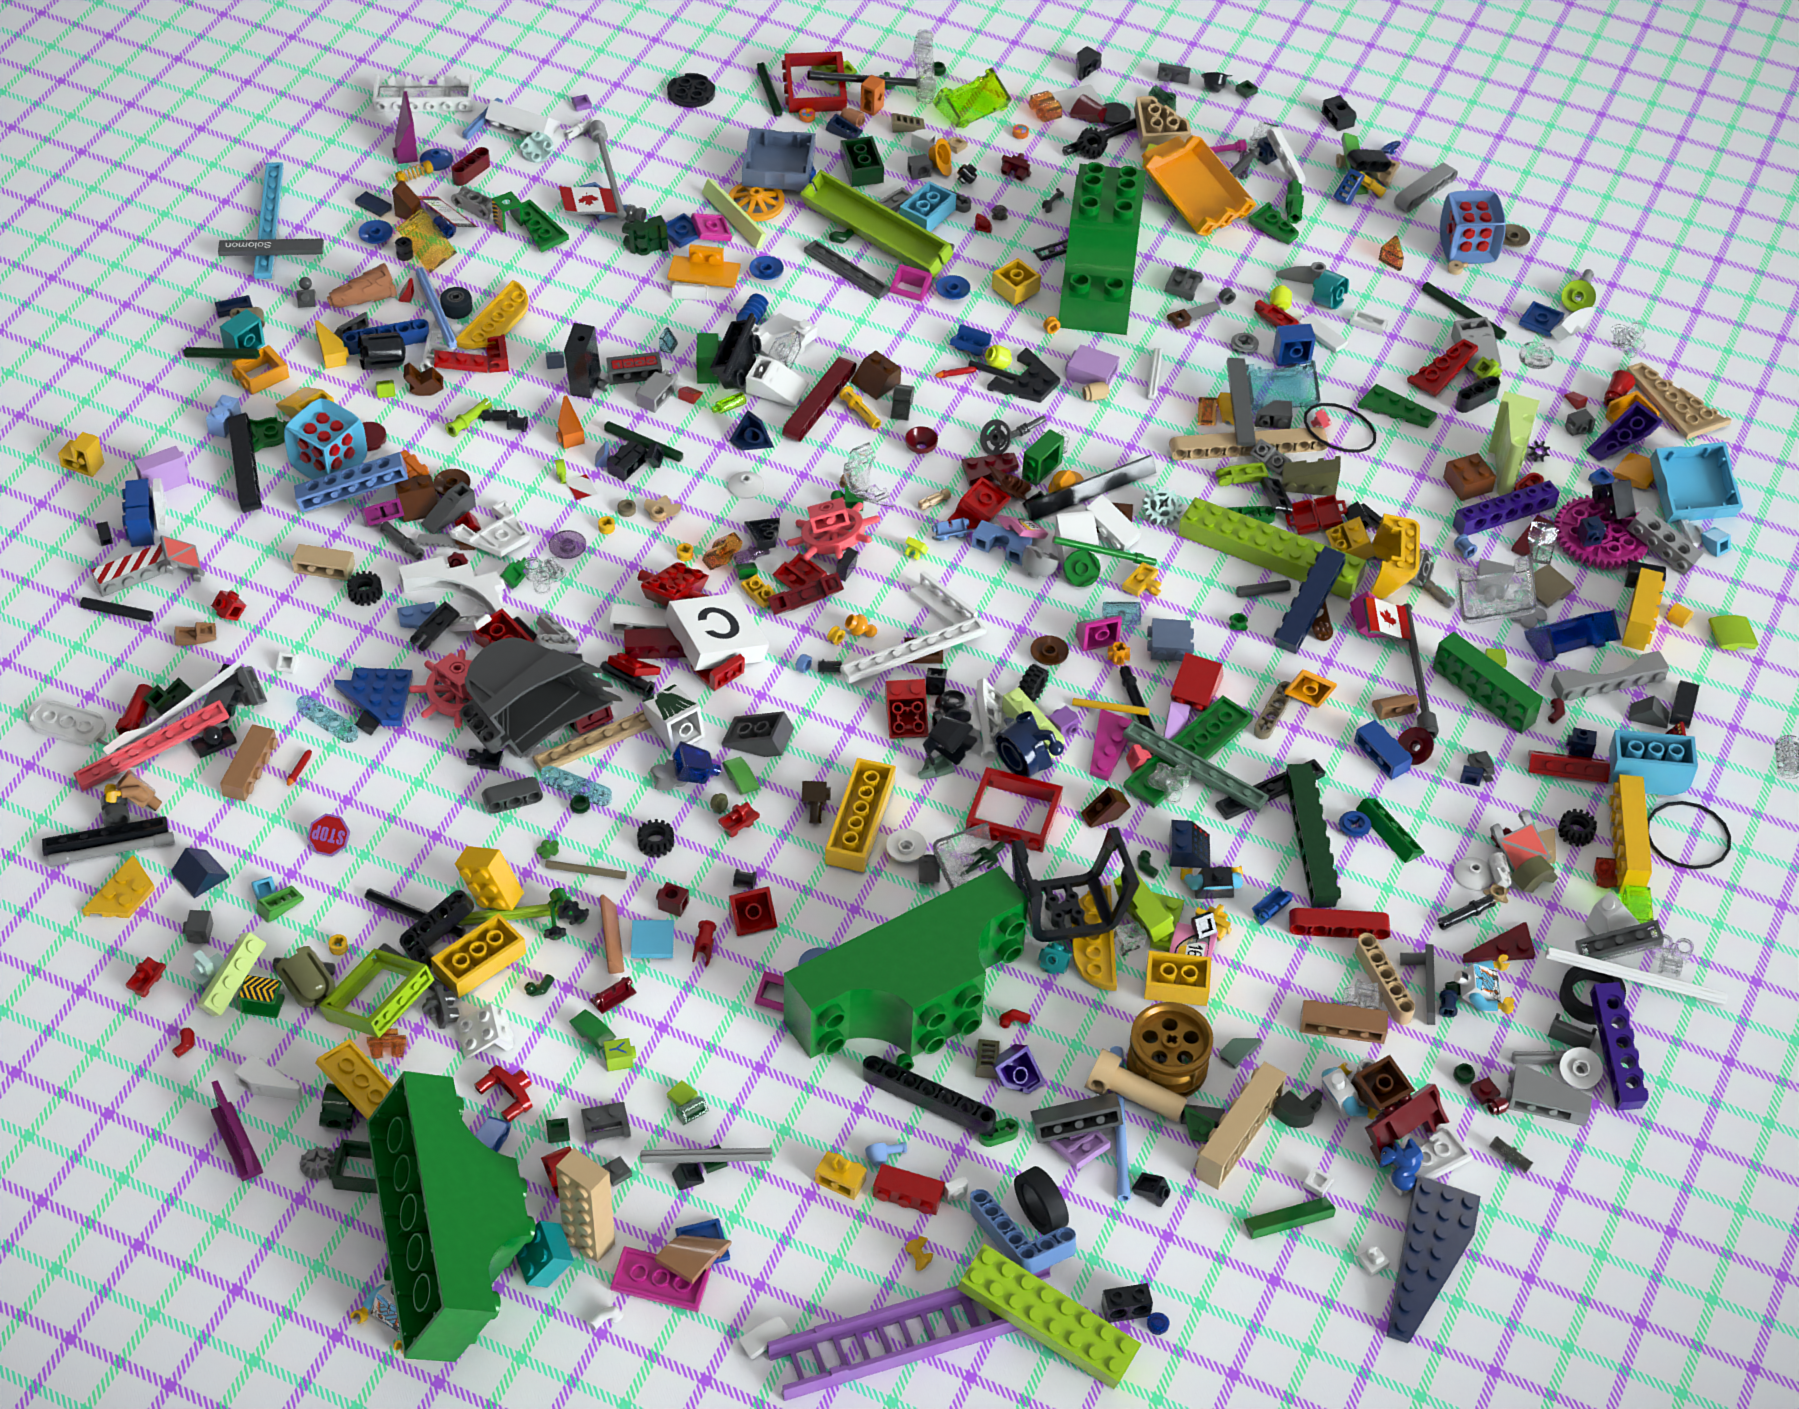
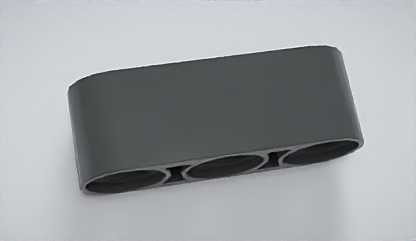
M527 777L488 787L481 794L486 810L491 814L531 805L541 801L543 798L538 779L535 777Z

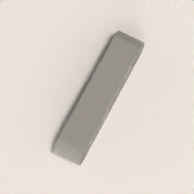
M1444 162L1400 191L1394 199V204L1407 212L1412 211L1451 184L1456 179L1458 171Z

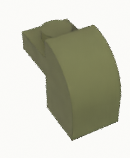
M1542 855L1530 858L1510 876L1522 891L1531 893L1543 881L1554 883L1559 878L1554 872V867Z

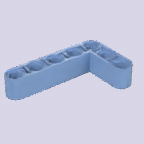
M976 1189L971 1192L970 1211L972 1217L1008 1259L1028 1272L1035 1274L1072 1257L1076 1253V1232L1072 1228L1062 1227L1030 1241L988 1191Z

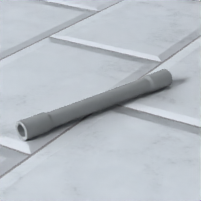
M171 831L109 845L48 855L49 866L53 867L142 848L174 844V834Z

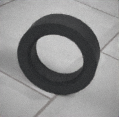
M1573 966L1566 972L1560 987L1559 999L1561 1005L1574 1019L1582 1023L1597 1025L1593 1006L1581 1002L1575 996L1573 986L1583 980H1592L1598 983L1619 982L1626 998L1625 984L1621 978ZM1608 1004V1007L1615 1009L1612 1005Z
M1033 1166L1015 1177L1014 1189L1019 1204L1030 1223L1038 1232L1046 1235L1068 1225L1069 1214L1065 1200L1059 1188L1046 1171L1038 1166Z

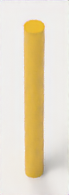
M1073 698L1072 700L1073 706L1147 716L1150 712V708L1079 698Z

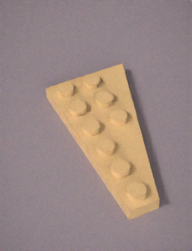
M1641 362L1627 367L1626 371L1634 376L1636 384L1686 439L1731 424V418L1727 416L1724 418L1719 415L1718 410L1708 408L1704 405V401L1682 387L1680 389L1673 385L1674 382L1671 380H1664L1657 371Z

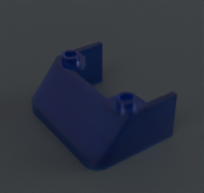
M1614 610L1584 614L1524 631L1526 640L1540 660L1544 659V662L1556 660V657L1561 653L1592 645L1595 648L1606 646L1605 642L1621 640Z

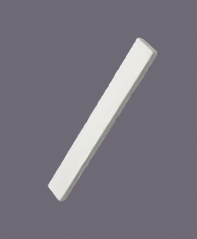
M974 617L840 666V671L849 684L986 634V628L978 617Z

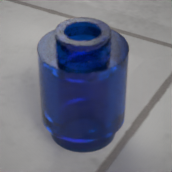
M438 215L433 219L432 225L434 230L444 239H449L455 235L456 226L443 216Z

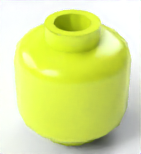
M1283 285L1276 286L1270 292V305L1274 304L1283 311L1289 309L1292 305L1291 290Z
M995 344L989 347L985 353L986 362L991 367L1003 370L1011 364L1010 350L1001 345Z

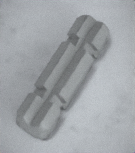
M1432 580L1424 583V589L1428 592L1431 591L1430 594L1441 603L1444 602L1443 604L1447 608L1454 606L1455 599L1436 585V583Z

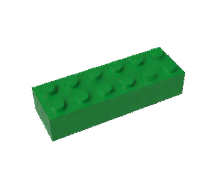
M1454 631L1438 643L1432 667L1437 673L1444 676L1452 684L1456 685L1520 734L1536 723L1543 700L1540 694Z

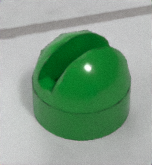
M902 1053L898 1055L896 1065L911 1070L914 1067V1062L909 1054Z

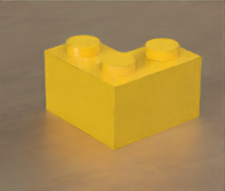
M82 432L75 441L69 440L58 453L61 467L93 477L105 463L99 438Z

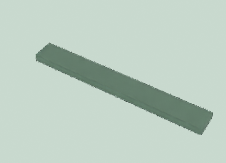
M1135 720L1123 732L1122 736L1140 745L1142 748L1258 813L1269 799V795Z

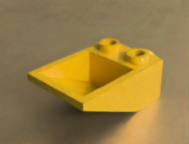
M303 387L276 403V407L292 419L315 400L323 398L334 402V399L323 389Z

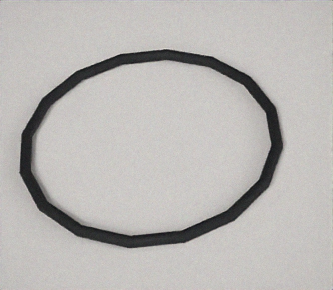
M1319 403L1310 406L1304 413V424L1308 432L1316 440L1332 449L1348 453H1360L1370 450L1376 443L1377 433L1371 422L1362 414L1349 407L1336 403ZM1321 406H1332L1348 410L1359 416L1369 425L1373 433V441L1368 447L1362 449H1344L1331 445L1320 439L1311 430L1307 423V414L1312 409Z
M1686 801L1668 802L1654 809L1648 817L1649 831L1650 821L1656 812L1668 806L1687 805L1698 807L1708 812L1723 825L1728 837L1727 849L1721 858L1705 865L1693 866L1672 860L1654 845L1649 834L1652 849L1662 859L1676 866L1689 869L1711 868L1722 862L1731 850V834L1726 823L1714 811L1700 804Z

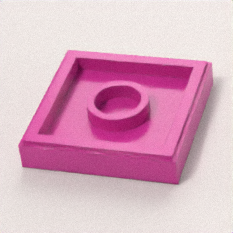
M692 213L691 220L699 239L732 240V234L723 215Z

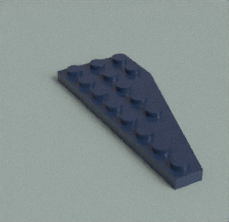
M1417 1175L1416 1185L1413 1187L1386 1335L1407 1344L1413 1338L1475 1234L1481 1198L1479 1195Z

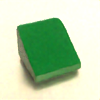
M755 562L736 564L739 580L749 579L756 574L758 575Z

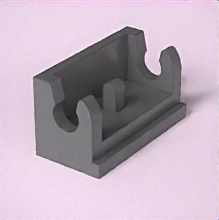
M1556 1013L1547 1037L1574 1048L1584 1047L1590 1049L1597 1029L1593 1027L1592 1032L1559 1020L1561 1014Z

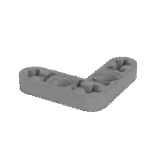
M541 613L536 624L546 634H538L533 643L560 652H575L579 644L578 640L552 616Z

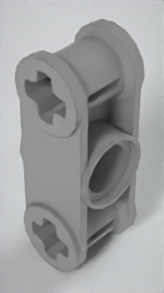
M463 186L457 194L451 196V201L456 207L475 214L482 219L487 220L490 214L493 213L492 198L471 190L466 186Z

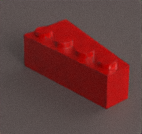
M503 608L490 616L492 620L478 630H471L475 643L483 648L505 638H521L534 642Z

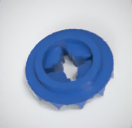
M1349 811L1344 813L1339 819L1340 831L1345 832L1346 836L1351 835L1355 839L1357 836L1363 838L1365 834H1369L1371 821L1365 814L1358 811ZM1355 823H1356V824L1358 823V827H1357V826L1354 827V828L1351 827V825H1354Z

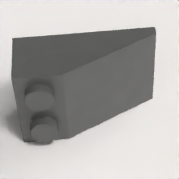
M785 711L734 716L721 744L723 747L762 757L782 756L794 727Z

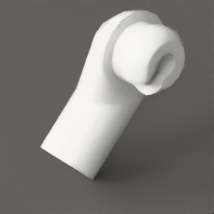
M617 1306L600 1309L588 1322V1325L596 1331L609 1318L613 1322H618L623 1317V1313Z

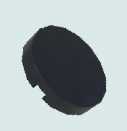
M1110 102L1103 105L1107 108L1103 124L1107 123L1113 127L1131 119V111L1124 104Z

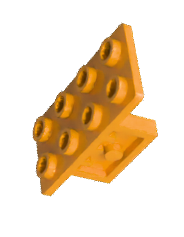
M690 244L689 257L673 256L667 279L735 288L741 264L724 261V248Z

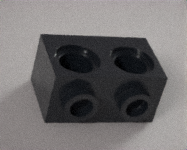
M1148 1283L1103 1290L1101 1306L1105 1321L1113 1323L1151 1317L1153 1301Z

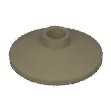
M1516 224L1505 225L1504 245L1523 247L1529 243L1530 233L1527 229Z

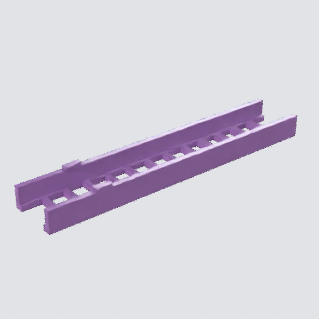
M1050 1267L1033 1275L1041 1280L1050 1278ZM957 1285L833 1323L827 1322L814 1326L813 1329L767 1342V1354L770 1361L789 1355L791 1357L799 1380L782 1386L781 1394L784 1401L1020 1329L989 1309L988 1312L992 1322L981 1325L971 1302L974 1299L958 1290ZM961 1304L971 1328L959 1332L950 1307ZM942 1310L951 1335L936 1339L927 1314ZM920 1317L929 1341L914 1345L905 1321ZM899 1323L908 1347L893 1352L883 1327ZM877 1329L886 1354L870 1358L862 1334ZM855 1336L864 1361L849 1365L840 1340ZM832 1340L842 1366L830 1367V1371L827 1372L817 1344ZM812 1349L820 1374L804 1378L796 1353Z

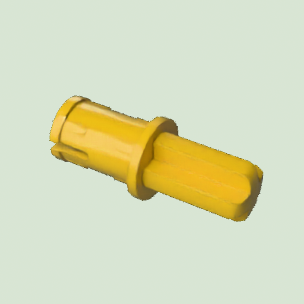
M1364 174L1365 177L1361 184L1381 198L1387 189L1375 181L1376 179H1371Z

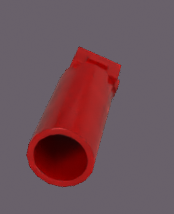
M139 684L122 718H119L115 726L119 736L124 732L139 729L150 707L143 698L153 689L147 684Z

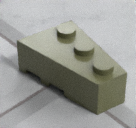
M1335 456V459L1330 460L1318 458V461L1315 462L1303 460L1284 463L1281 484L1285 492L1323 496L1336 495L1341 456Z

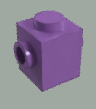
M1067 705L1055 710L1048 717V720L1064 737L1073 735L1078 730L1079 717Z

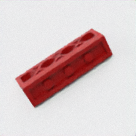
M1535 750L1528 751L1530 758L1529 773L1608 783L1610 762L1608 760Z

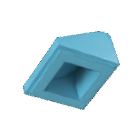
M272 876L251 882L257 900L277 892Z

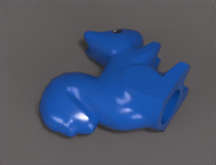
M1412 1138L1408 1139L1403 1149L1397 1143H1394L1393 1150L1387 1146L1382 1149L1379 1168L1394 1164L1397 1169L1392 1173V1183L1399 1190L1408 1191L1416 1185L1417 1177L1414 1174L1421 1167L1423 1153Z

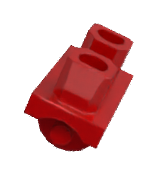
M745 802L741 806L738 804L734 805L732 811L718 819V822L725 832L733 838L742 828L752 826L754 821L760 818V814L748 802Z
M147 956L143 963H138L135 966L136 971L125 984L126 988L134 991L136 995L145 998L149 994V989L162 977L161 974L166 969V964L156 962Z

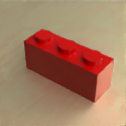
M881 1163L873 1184V1197L883 1202L896 1203L903 1208L919 1210L923 1214L937 1215L944 1196L945 1182Z

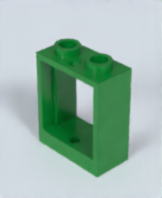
M1049 429L1024 452L1022 479L1034 486H1038L1062 463L1064 436Z

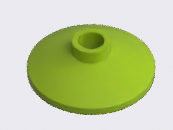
M1574 280L1563 288L1561 300L1569 311L1576 312L1580 309L1593 307L1596 301V291L1590 283L1584 280ZM1579 296L1581 300L1577 301L1575 297Z

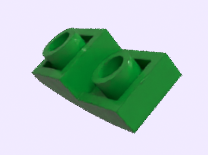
M586 1009L569 1021L582 1038L587 1036L598 1051L604 1048L605 1041H611L617 1037L607 1025Z

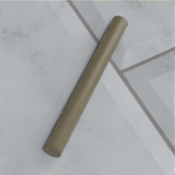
M546 860L545 868L625 880L627 878V871Z

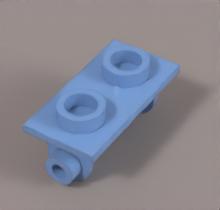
M964 517L951 520L952 527L950 528L948 521L935 523V525H932V532H936V536H932V538L944 541L948 540L951 535H956V538L967 536L966 532L972 531L967 529L969 520Z

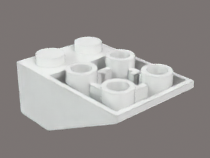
M762 355L758 356L746 376L747 394L793 407L797 406L809 385V382L776 359Z

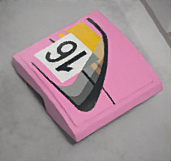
M1003 515L997 516L998 521L1006 530L1016 531L1019 536L1045 539L1048 535L1044 528L1031 520Z
M1177 922L1169 953L1212 957L1218 930L1217 933L1198 939L1195 937L1192 925Z

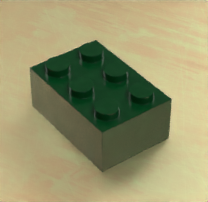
M873 136L840 140V157L851 187L884 183V165Z

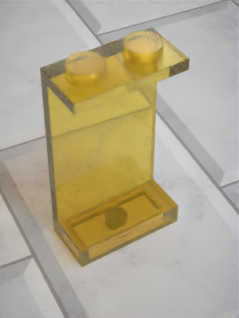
M423 208L396 227L402 237H408L412 240L413 252L429 273L457 253Z

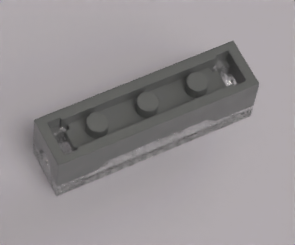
M1657 919L1575 940V949L1579 955L1606 961L1663 946L1664 938Z

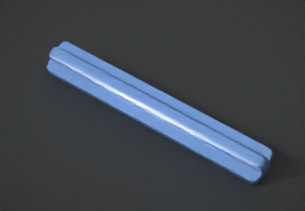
M496 98L494 100L503 103L502 99ZM488 107L462 132L463 138L469 140L488 121V119H485Z

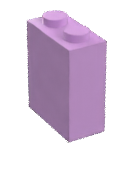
M1080 344L1079 348L1074 350L1071 361L1066 363V379L1084 385L1104 381L1109 386L1118 371L1120 357Z
M176 445L134 460L138 479H148L150 486H153V479L161 478L164 492L189 483L187 477L189 470L184 463L187 461L183 451H179Z

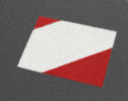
M587 474L566 480L576 500L598 494Z

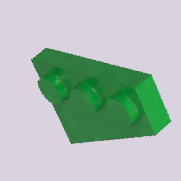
M1267 202L1248 219V223L1287 245L1299 236V231L1288 220H1284L1281 217V213L1272 208L1270 202Z

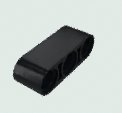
M1354 149L1346 157L1356 171L1385 172L1392 165V162L1382 150Z
M1488 376L1460 390L1455 404L1456 410L1461 413H1467L1495 399L1501 383L1499 378Z
M1680 680L1669 724L1676 725L1679 722H1683L1685 728L1689 729L1700 685Z

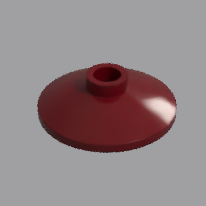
M1412 727L1405 730L1397 740L1413 758L1411 765L1424 763L1429 759L1434 750L1432 735L1421 727ZM1420 745V748L1415 751V747Z

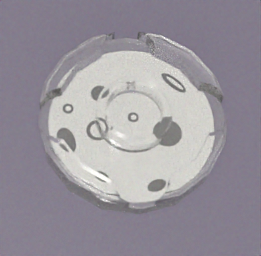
M1531 341L1521 346L1519 359L1525 366L1530 368L1545 369L1553 363L1554 352L1551 347H1546L1542 342Z

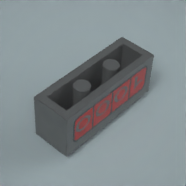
M659 352L606 358L610 385L646 381L655 371L662 373Z

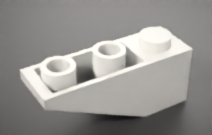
M251 1054L234 1071L236 1084L252 1095L301 1101L303 1099L302 1087L299 1082L294 1079L290 1080L281 1070L270 1067L263 1058L258 1059Z

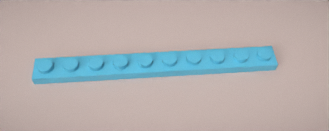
M283 162L266 163L258 240L276 239L284 170ZM275 255L256 256L254 267L255 279H272Z

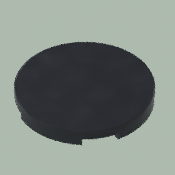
M685 73V76L674 77L667 85V96L670 101L681 107H701L714 99L715 84L705 75Z

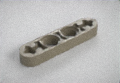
M1280 682L1255 723L1254 735L1262 740L1268 739L1273 733L1293 698L1287 694L1282 695V692H1284L1290 682ZM1279 701V702H1281L1283 705H1282V706H1276V705L1273 704V702ZM1272 714V715H1274L1276 718H1275V719H1268V718L1266 717V715ZM1265 724L1267 726L1266 729H1264V731H1261Z

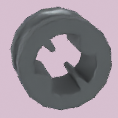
M1230 287L1221 290L1218 297L1223 304L1228 305L1235 300L1236 294Z

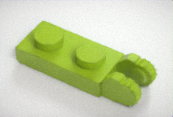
M1263 462L1218 468L1215 471V476L1219 478L1218 484L1220 486H1229L1232 483L1261 481L1262 477L1269 476Z

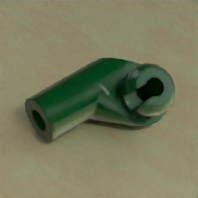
M1142 850L1137 857L1138 868L1154 879L1158 875L1159 870L1150 865L1149 858L1151 853L1147 850Z
M546 974L540 984L535 985L534 982H528L525 984L524 990L531 997L546 994L555 979L553 976Z

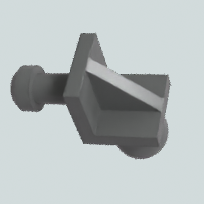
M302 277L299 280V286L303 290H296L298 308L316 307L315 289H310L312 281L308 277Z

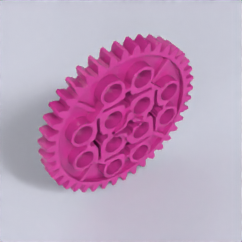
M1588 495L1585 496V499L1579 496L1578 500L1573 498L1572 502L1568 501L1556 514L1553 531H1555L1554 536L1557 537L1556 542H1560L1559 547H1564L1563 552L1569 551L1568 556L1574 555L1575 561L1581 559V564L1587 562L1588 567L1594 564L1596 569L1598 566H1601L1603 570H1605L1606 566L1610 570H1612L1613 566L1618 570L1620 566L1626 568L1629 560L1636 562L1639 559L1642 560L1649 549V546L1626 529L1636 516L1607 521L1605 503L1595 504L1593 497L1590 498ZM1599 516L1602 523L1606 526V532L1601 544L1583 547L1577 535L1581 518Z

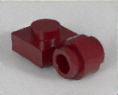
M1490 1077L1471 1084V1092L1481 1105L1487 1103L1490 1114L1498 1116L1507 1111L1509 1103L1505 1097H1500L1501 1092Z

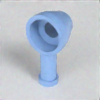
M906 1142L893 1145L875 1143L866 1147L865 1152L873 1166H881V1163L886 1164L887 1154L906 1153L907 1145Z

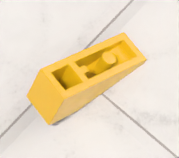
M318 320L314 321L325 368L347 365L346 358L349 357L348 348L344 347L342 340Z

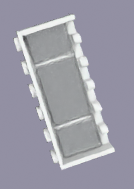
M375 74L372 98L374 112H400L404 91H407L411 111H472L473 74L469 76V84H461V79L458 75L454 76V84H445L442 75H439L437 78L438 84H428V77L426 75L421 77V84H412L411 76L407 75L405 76V84L396 85L393 75L389 76V85H380L379 75Z

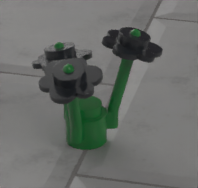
M564 888L553 889L549 893L551 900L548 902L552 927L544 930L543 936L550 940H559L567 935L566 928H560L556 925L555 907L559 911L558 917L560 919H570V925L575 923L579 925L585 922L589 916V909H580L578 907L579 903L572 901L567 896Z

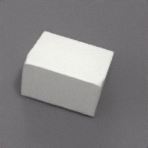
M278 652L275 671L295 674L300 656L298 654Z

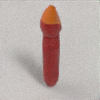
M969 366L942 370L936 373L935 376L946 378L948 376L974 373L977 368Z
M310 749L304 752L292 773L289 774L287 786L296 782L297 777L312 755Z

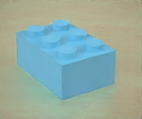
M928 181L900 206L899 214L931 232L956 210V194Z

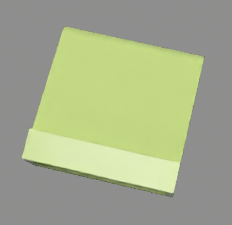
M1504 391L1488 450L1489 453L1495 454L1497 493L1499 496L1511 493L1514 489L1527 452L1540 400Z

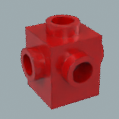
M220 590L211 606L217 611L216 614L219 617L238 621L247 605L239 598V594L236 592Z

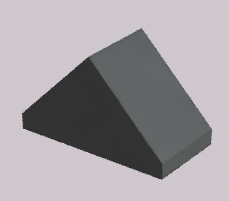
M1654 695L1631 703L1628 720L1667 729L1670 712Z

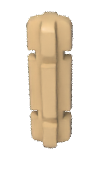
M945 488L941 490V493L938 491L926 497V499L923 498L918 501V507L921 510H925L943 502V499L951 498V491Z

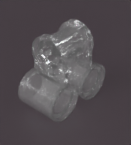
M1635 321L1629 327L1622 324L1611 327V333L1613 334L1612 346L1623 348V352L1627 357L1634 358L1645 349L1646 343L1641 338L1645 333V327L1642 323Z
M530 557L524 563L526 579L533 582L534 591L538 594L548 593L551 590V583L562 580L567 573L565 568L560 566L557 557H550L544 561L536 557Z
M1157 763L1154 773L1149 775L1147 781L1153 788L1164 791L1165 801L1175 804L1181 800L1182 791L1190 786L1192 769L1186 764H1179L1172 768L1165 763Z
M1662 934L1664 938L1663 944L1652 946L1650 955L1659 961L1658 973L1666 972L1680 977L1683 965H1686L1690 960L1694 944L1686 938L1678 939L1674 943L1670 936Z
M1357 979L1355 985H1349L1344 988L1342 1005L1382 1010L1383 994L1378 991V982L1372 984Z

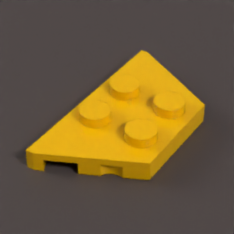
M132 855L82 909L83 915L90 917V914H102V917L130 918L155 890L154 884L136 857Z

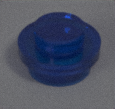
M1155 1312L1148 1316L1146 1324L1152 1334L1161 1335L1169 1329L1170 1321L1165 1314Z

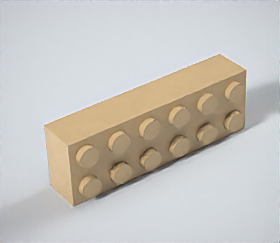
M1265 1061L1260 1068L1256 1067L1254 1069L1251 1081L1249 1083L1245 1082L1240 1091V1097L1233 1099L1228 1114L1224 1113L1220 1118L1219 1127L1217 1129L1213 1128L1208 1136L1209 1141L1207 1144L1200 1146L1197 1152L1199 1158L1194 1166L1197 1168L1196 1178L1217 1190L1220 1188L1273 1111L1275 1102L1282 1097L1287 1073Z
M573 1148L556 1165L562 1228L569 1246H575L586 1258H592L598 1263L615 1245L610 1174L579 1150Z

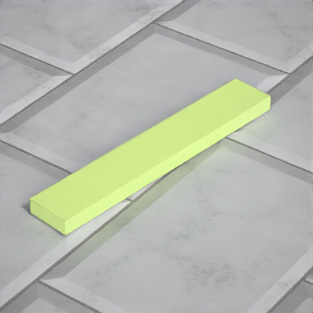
M707 178L702 194L755 248H761L767 234L713 179Z

